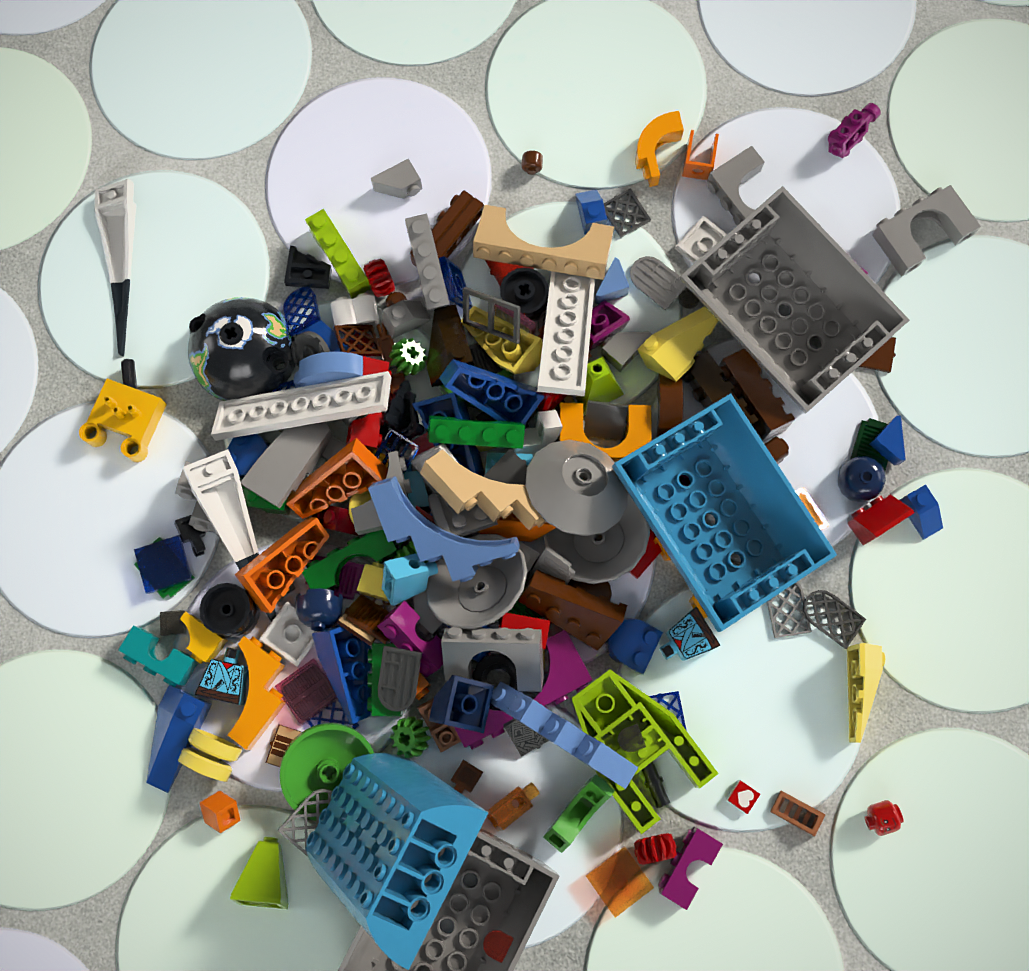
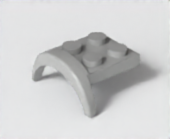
M436 494L428 497L435 525L447 532L463 537L498 525L497 520L493 522L477 504L469 511L464 509L457 514L441 495L436 496Z

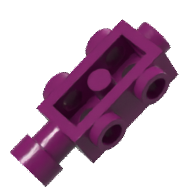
M868 103L862 111L854 109L848 116H845L841 124L835 130H832L828 136V152L840 158L848 156L850 150L863 140V136L868 132L869 124L881 115L880 108L874 103Z

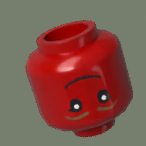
M889 800L868 806V815L864 816L869 831L874 830L878 836L899 831L901 823L904 822L899 806Z

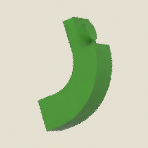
M595 774L573 797L543 838L559 852L563 853L572 844L589 819L611 797L615 790L609 786L607 781Z

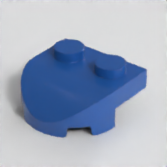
M258 434L234 437L227 448L238 470L239 477L242 479L271 445Z
M626 618L605 642L608 645L609 656L615 662L621 663L635 672L644 675L663 632L642 620Z

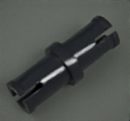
M652 761L642 769L646 780L644 784L646 788H649L656 808H660L671 802L662 784L664 781L663 777L659 776L654 761Z

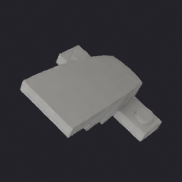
M326 422L278 430L281 434L254 463L242 479L241 485L280 509L291 491L296 492L306 474L310 475L320 457L328 461L345 447L346 443L334 437Z

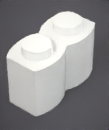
M362 293L353 299L339 297L331 302L334 325H373V327H376V325L380 324L375 295Z

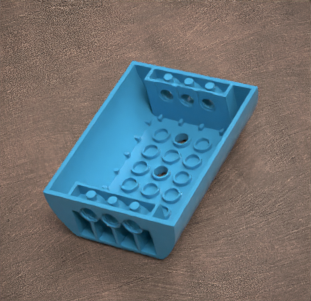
M732 394L727 395L612 465L613 470L717 632L725 630L837 556ZM680 475H686L689 478V486H683L679 482ZM706 514H711L715 518L714 526H710L705 522ZM732 553L739 555L741 559L739 566L731 562L730 557Z
M389 753L362 755L353 758L351 764L349 763L345 767L343 779L339 786H336L332 791L331 801L328 807L321 812L315 831L309 834L305 849L318 875L379 948L395 963L409 970L488 812L409 758ZM445 848L443 855L438 857L440 850ZM432 874L431 879L424 883L426 877ZM419 900L417 906L411 909L412 904Z

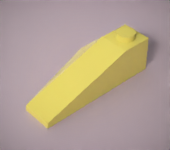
M473 306L469 310V320L488 327V312ZM494 316V329L513 336L514 325ZM463 319L461 320L465 329L499 367L516 375L535 371L539 366L543 345L541 338L520 329V343L516 344L464 324Z
M704 306L652 334L637 350L648 369L677 382L692 367L695 362V354L697 351L702 350L705 337L712 333L718 320Z
M859 643L847 648L849 743H861L882 674V666L885 665L886 658L885 653L882 652V646Z

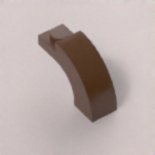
M658 373L656 438L683 421L682 377L675 382Z

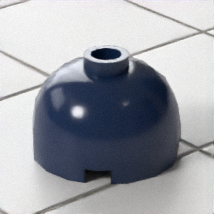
M866 456L855 457L842 465L837 482L841 493L846 498L857 502H867L876 498L882 492L886 477L882 465L875 459Z
M322 588L308 589L306 594L302 596L300 592L296 596V614L300 622L310 627L311 630L324 631L325 628L337 623V620L342 615L343 596L339 593V597L334 595L333 590Z

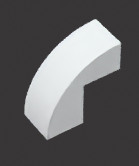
M557 411L538 412L536 427L525 429L523 449L508 448V450L511 449L515 454H533L534 456L537 451L554 442L563 427Z

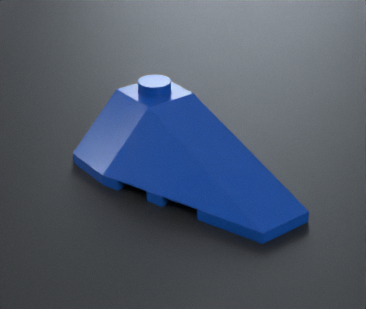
M340 625L312 633L317 656L349 724H354L370 717L371 712H368L367 700L368 697H371V687H368V671H371V663H368V649H371V646Z
M168 686L158 706L147 784L169 793L183 765L178 762V758L183 748L192 747L188 738L193 728L201 729L212 706L211 703L177 687Z

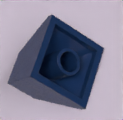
M452 675L434 696L429 721L484 733L494 685Z

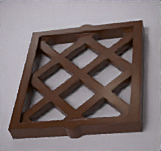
M334 325L333 329L340 352L354 353L361 356H381V348L373 325ZM339 331L345 335L343 339L340 338ZM355 331L358 334H360V336L356 338L351 334ZM370 331L373 338L368 336L366 333ZM349 337L355 342L350 344L345 340ZM363 337L368 339V344L362 342L361 339ZM357 343H359L360 345L364 346V348L360 350L355 346L357 345ZM374 343L377 350L370 347V345ZM343 344L349 347L347 351L344 350Z

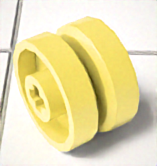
M193 728L188 741L197 749L183 748L178 762L201 775L227 782L232 773V768L221 759L229 762L237 761L242 748L212 733Z

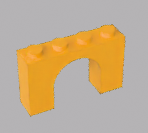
M560 403L559 418L563 427L558 436V441L574 440L589 443L607 453L614 462L619 461L652 441L651 405H628L624 441L612 448H601L592 444L584 433L583 403Z

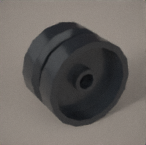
M517 268L510 271L503 278L500 286L501 300L520 306L521 324L534 323L545 314L549 294V285L545 277L537 270L531 268ZM501 307L503 312L514 319V311Z
M232 583L217 584L209 589L203 596L199 607L200 619L204 626L213 633L229 639L243 638V636L251 633L257 625L260 616V609L248 592Z

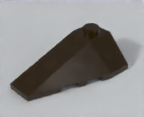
M456 304L434 309L427 360V371L432 387L444 385L439 377L452 359L474 366Z

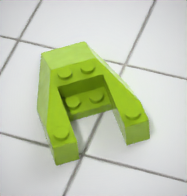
M609 669L571 698L582 731L636 765L638 769L634 775L667 750L695 788L700 789L719 774L671 711ZM596 771V774L607 781L609 786L615 790L612 794L613 798L640 834H643L661 820L632 779L627 788L624 789Z

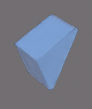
M616 257L596 293L594 302L596 304H600L604 300L611 301L628 295L629 284L620 260Z

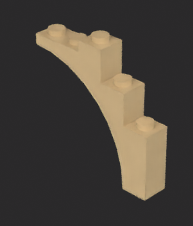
M443 449L426 460L420 474L457 514L464 509L469 511L477 504L493 522L500 517L505 519L513 513L528 530H531L536 525L541 527L546 523L532 506L525 485L506 484L473 473L457 463Z

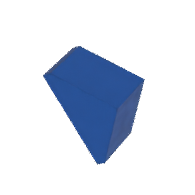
M901 416L894 417L869 444L894 466L900 465L906 460Z

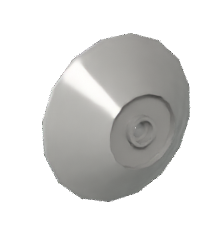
M574 440L552 442L540 449L533 456L526 471L525 487L532 506L547 523L570 534L588 536L604 533L617 524L627 507L628 491L613 470L612 465L615 462L607 453L589 443Z
M628 493L627 507L620 521L604 533L581 536L565 533L555 528L544 535L545 548L548 546L572 564L571 568L575 570V574L571 578L572 580L591 584L608 582L618 579L636 566L646 552L650 528ZM601 536L603 538L601 541H595L596 537Z
M476 534L468 537L475 540L508 539L498 534ZM519 549L516 555L509 559L503 560L500 557L493 559V562L486 566H479L477 564L478 570L473 575L474 578L465 582H460V580L452 582L444 557L441 555L442 558L436 562L438 574L428 578L426 596L428 607L437 620L450 627L477 629L494 623L512 609L524 590L528 572L524 554Z

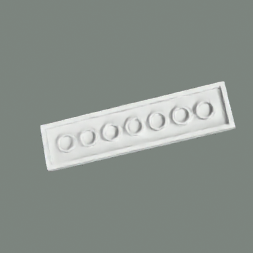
M551 271L537 392L576 396L585 395L595 286L594 278Z
M389 371L221 401L219 402L211 436L217 441L387 411L392 377Z

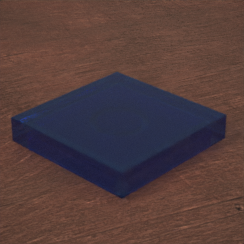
M440 257L438 259L449 300L463 309V288L467 286L461 268L448 258ZM469 296V309H471L472 302Z
M179 535L134 549L146 594L193 580L184 546Z

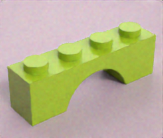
M324 208L307 217L305 222L310 233L331 262L351 299L370 290L368 278Z

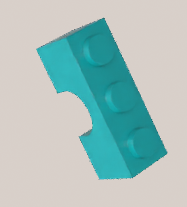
M133 625L118 651L125 654L123 658L135 665L137 662L143 664V670L151 675L156 676L158 673L164 676L163 681L172 687H176L177 684L185 686L199 663L191 658L190 655L173 648L166 659L158 660L155 655V647L160 638L141 627Z

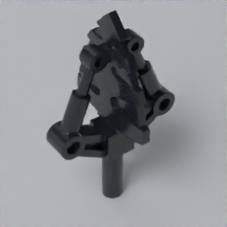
M404 380L400 384L401 387L394 391L392 399L388 402V409L384 413V424L380 426L379 434H382V439L391 445L390 452L398 451L399 453L401 446H405L417 435L420 436L424 432V426L419 424L418 412L412 405V403H415L416 394L410 391L412 389L409 380Z

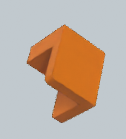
M218 791L199 802L204 822L219 833L241 821L236 800L222 791Z

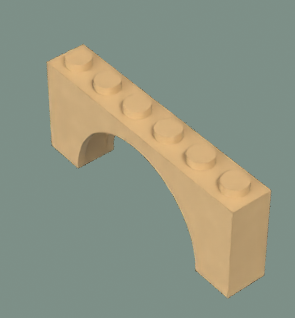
M484 205L473 241V258L604 280L614 226L592 223L588 233L575 243L562 247H540L521 240L510 230L506 222V208Z

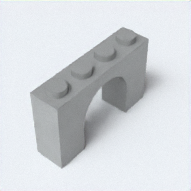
M753 146L745 149L710 172L707 180L709 190L717 195L722 207L733 216L736 225H739L754 211V209L748 207L742 201L739 194V186L761 172L765 163Z
M949 185L944 189L942 187L935 189L930 194V197L926 199L924 197L919 198L909 209L905 207L894 214L895 217L891 219L884 218L876 224L877 228L872 236L902 277L918 268L926 259V256L912 238L910 232L912 221L917 219L935 221L943 228L955 246L973 236L981 226L952 185Z
M426 213L405 218V225L421 283L426 310L430 311L449 306L428 215Z
M445 628L441 641L445 683L452 675L472 679V658L484 651H496L506 655L514 663L518 691L542 692L544 671L542 631L540 629Z

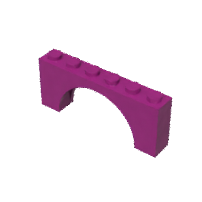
M564 630L547 639L546 647L550 665L549 674L542 692L534 698L535 701L544 707L555 701L556 705L569 699L568 693L576 690L578 694L592 681L569 634ZM489 709L484 733L454 728L464 748L470 746L471 750L484 744L483 739L491 735L494 739L505 733L503 724L512 720L513 717L503 711Z

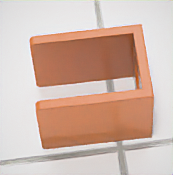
M691 130L686 147L682 177L708 180L710 172L714 169L719 134H715L711 146L709 164L689 161L694 130ZM693 169H701L703 172H695Z

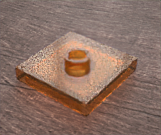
M625 846L585 875L615 918L654 889V886Z

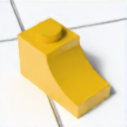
M185 611L181 616L180 620L186 625L190 635V643L187 647L192 652L190 657L200 664L203 662L209 663L211 659H215L228 640L207 629L203 622L193 614Z

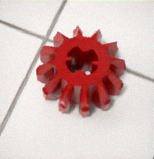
M381 258L374 259L364 265V273L376 297H385L395 291L394 282L384 260Z
M669 833L638 839L634 843L635 856L641 865L672 859L677 855L675 841Z

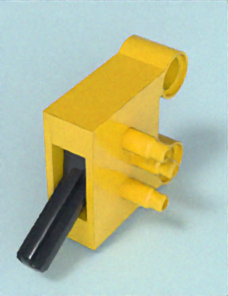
M124 359L121 361L123 384L108 378L106 379L87 422L79 429V436L92 447H100L106 442L107 434L104 431L105 429L129 437L122 442L121 452L131 461L138 463L145 460L148 455V445L167 404L160 397L138 390L135 361L133 359ZM93 431H97L96 436L90 439V434ZM134 446H138V451L131 454V449Z

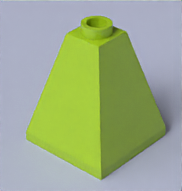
M604 356L587 364L585 395H574L578 403H583L584 415L587 411L588 400L609 403L624 395Z
M264 837L263 841H258L231 893L230 899L239 905L288 910L289 904L282 847L278 843V838Z

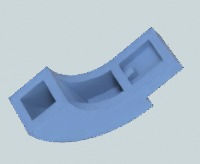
M323 352L308 356L299 361V371L295 373L293 379L295 388L363 376V356L348 352Z

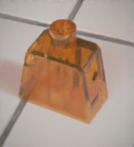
M532 782L522 789L519 786L515 787L485 810L488 812V820L497 832L503 831L533 807L530 801L538 796L540 792ZM514 799L519 803L517 808L512 805Z

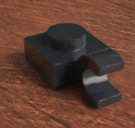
M191 515L175 520L174 525L183 544L191 543L195 557L204 555L206 548L201 537H204L206 532L196 530L193 526L189 525Z

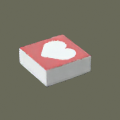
M738 780L726 800L745 814H749L761 794L743 781Z

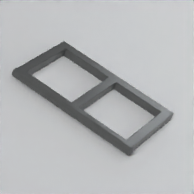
M468 287L463 288L464 324L516 344L520 343V306ZM469 295L488 301V327L469 320ZM494 304L514 311L513 336L494 329Z

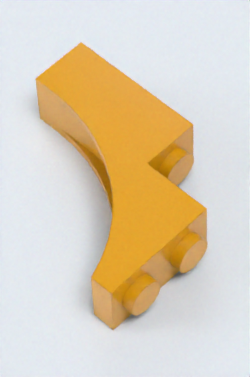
M243 636L238 645L248 665L249 690L244 709L227 736L244 749L251 750L286 704L281 699L284 696L273 687L270 690L268 689L285 665L280 662L282 657L272 650L269 653L262 648L264 644L257 638L252 636L249 639Z

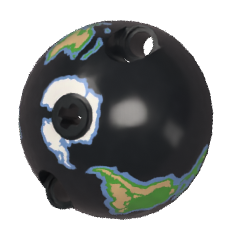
M248 297L224 299L207 308L200 316L194 317L189 323L188 359L190 367L201 387L217 399L226 401L276 392L288 381L295 368L296 363L292 357L291 344L295 341L296 334L287 318L267 302ZM285 363L283 369L276 370L278 364Z

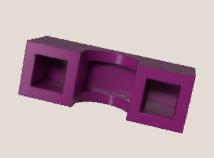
M404 600L393 608L377 627L397 648L422 653L419 672L426 678L439 670L443 665L442 640L436 635L426 642L417 636L415 625L421 617Z
M693 827L692 830H687L682 839L684 845L681 851H676L677 855L670 861L672 867L669 873H664L658 882L660 887L658 892L685 910H688L699 889L688 880L686 875L687 867L696 860L704 861L712 866L723 846L721 842L696 827Z

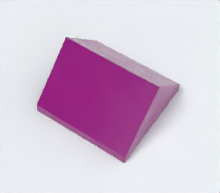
M606 300L592 308L589 351L602 344L607 337H612L617 332L623 330L630 321V317Z

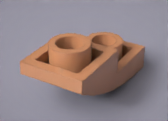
M433 699L418 706V710L427 727H429V731L440 752H443L460 743L461 740L454 727L429 721Z

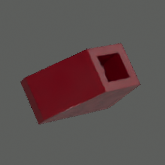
M329 505L327 509L311 515V517L318 518L326 529L358 536L350 519L349 509Z

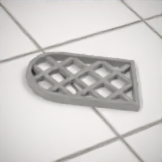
M798 581L792 589L789 587L786 589L790 592L786 599L779 594L776 595L784 601L780 608L772 603L776 596L767 601L774 639L812 632L810 622L807 619V627L801 624L805 615L798 606L801 601L803 605L805 598ZM797 587L800 591V595L795 592V589ZM792 594L799 598L796 605L788 601ZM786 603L793 607L789 615L782 610ZM771 607L777 610L774 616ZM795 610L803 614L799 621L791 617ZM779 613L787 617L783 624L776 620ZM789 619L796 623L793 630L785 626ZM775 623L780 626V629L778 630L777 633H776ZM799 626L802 627L804 630H806V631L796 632V630L798 629ZM783 629L789 632V634L779 635Z
M330 789L315 790L308 795L278 829V832L306 856H308L306 849L304 850L297 843L305 842L306 848L307 829H316L321 812L319 813V804L328 803L329 805L332 794ZM319 793H328V800H319ZM316 794V801H308ZM316 804V813L307 814V805ZM304 806V814H297ZM316 816L317 825L307 826V817ZM304 817V826L295 827V818ZM292 819V827L284 828ZM295 830H304L305 838L295 839ZM284 831H292V838Z

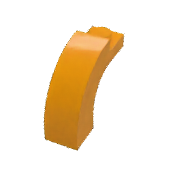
M679 111L665 113L653 119L640 135L635 165L636 169L642 168L643 177L645 180L648 179L649 187L657 186L660 179L655 151L666 143L681 141L684 128Z

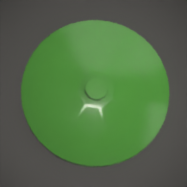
M338 723L319 724L301 732L285 750L280 764V785L288 804L296 810L305 798L315 790L330 789L333 791L336 786H339L343 779V771L349 763L351 764L353 758L374 753L371 745L361 733L349 726ZM319 793V800H328V793ZM316 794L308 801H316ZM328 803L319 804V813L328 807ZM316 804L307 805V814L316 813ZM304 806L298 811V814H304ZM316 816L307 817V819L316 821Z

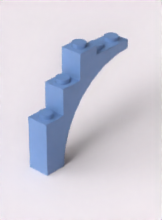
M396 476L375 482L368 488L387 541L396 540V543L408 540L411 535L420 562L425 560L434 562L441 559V555H443L452 582L471 580L478 570L477 564L479 566H486L491 564L493 559L496 558L509 559L515 556L519 550L520 544L517 537L503 540H475L460 537L441 529L427 520L412 505L403 493Z
M501 681L494 689L490 704L545 737L624 789L627 788L638 769L636 765L522 692L513 689Z

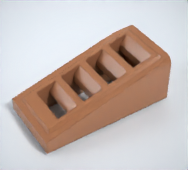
M780 790L770 811L814 837L826 815ZM786 798L789 800V803L784 813H781L779 810ZM795 803L798 805V808L793 818H790L788 815ZM804 808L807 810V813L802 823H799L797 820ZM813 813L816 815V818L811 828L806 825Z

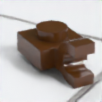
M463 759L450 781L456 784L454 789L462 794L464 790L471 793L482 776L483 771Z

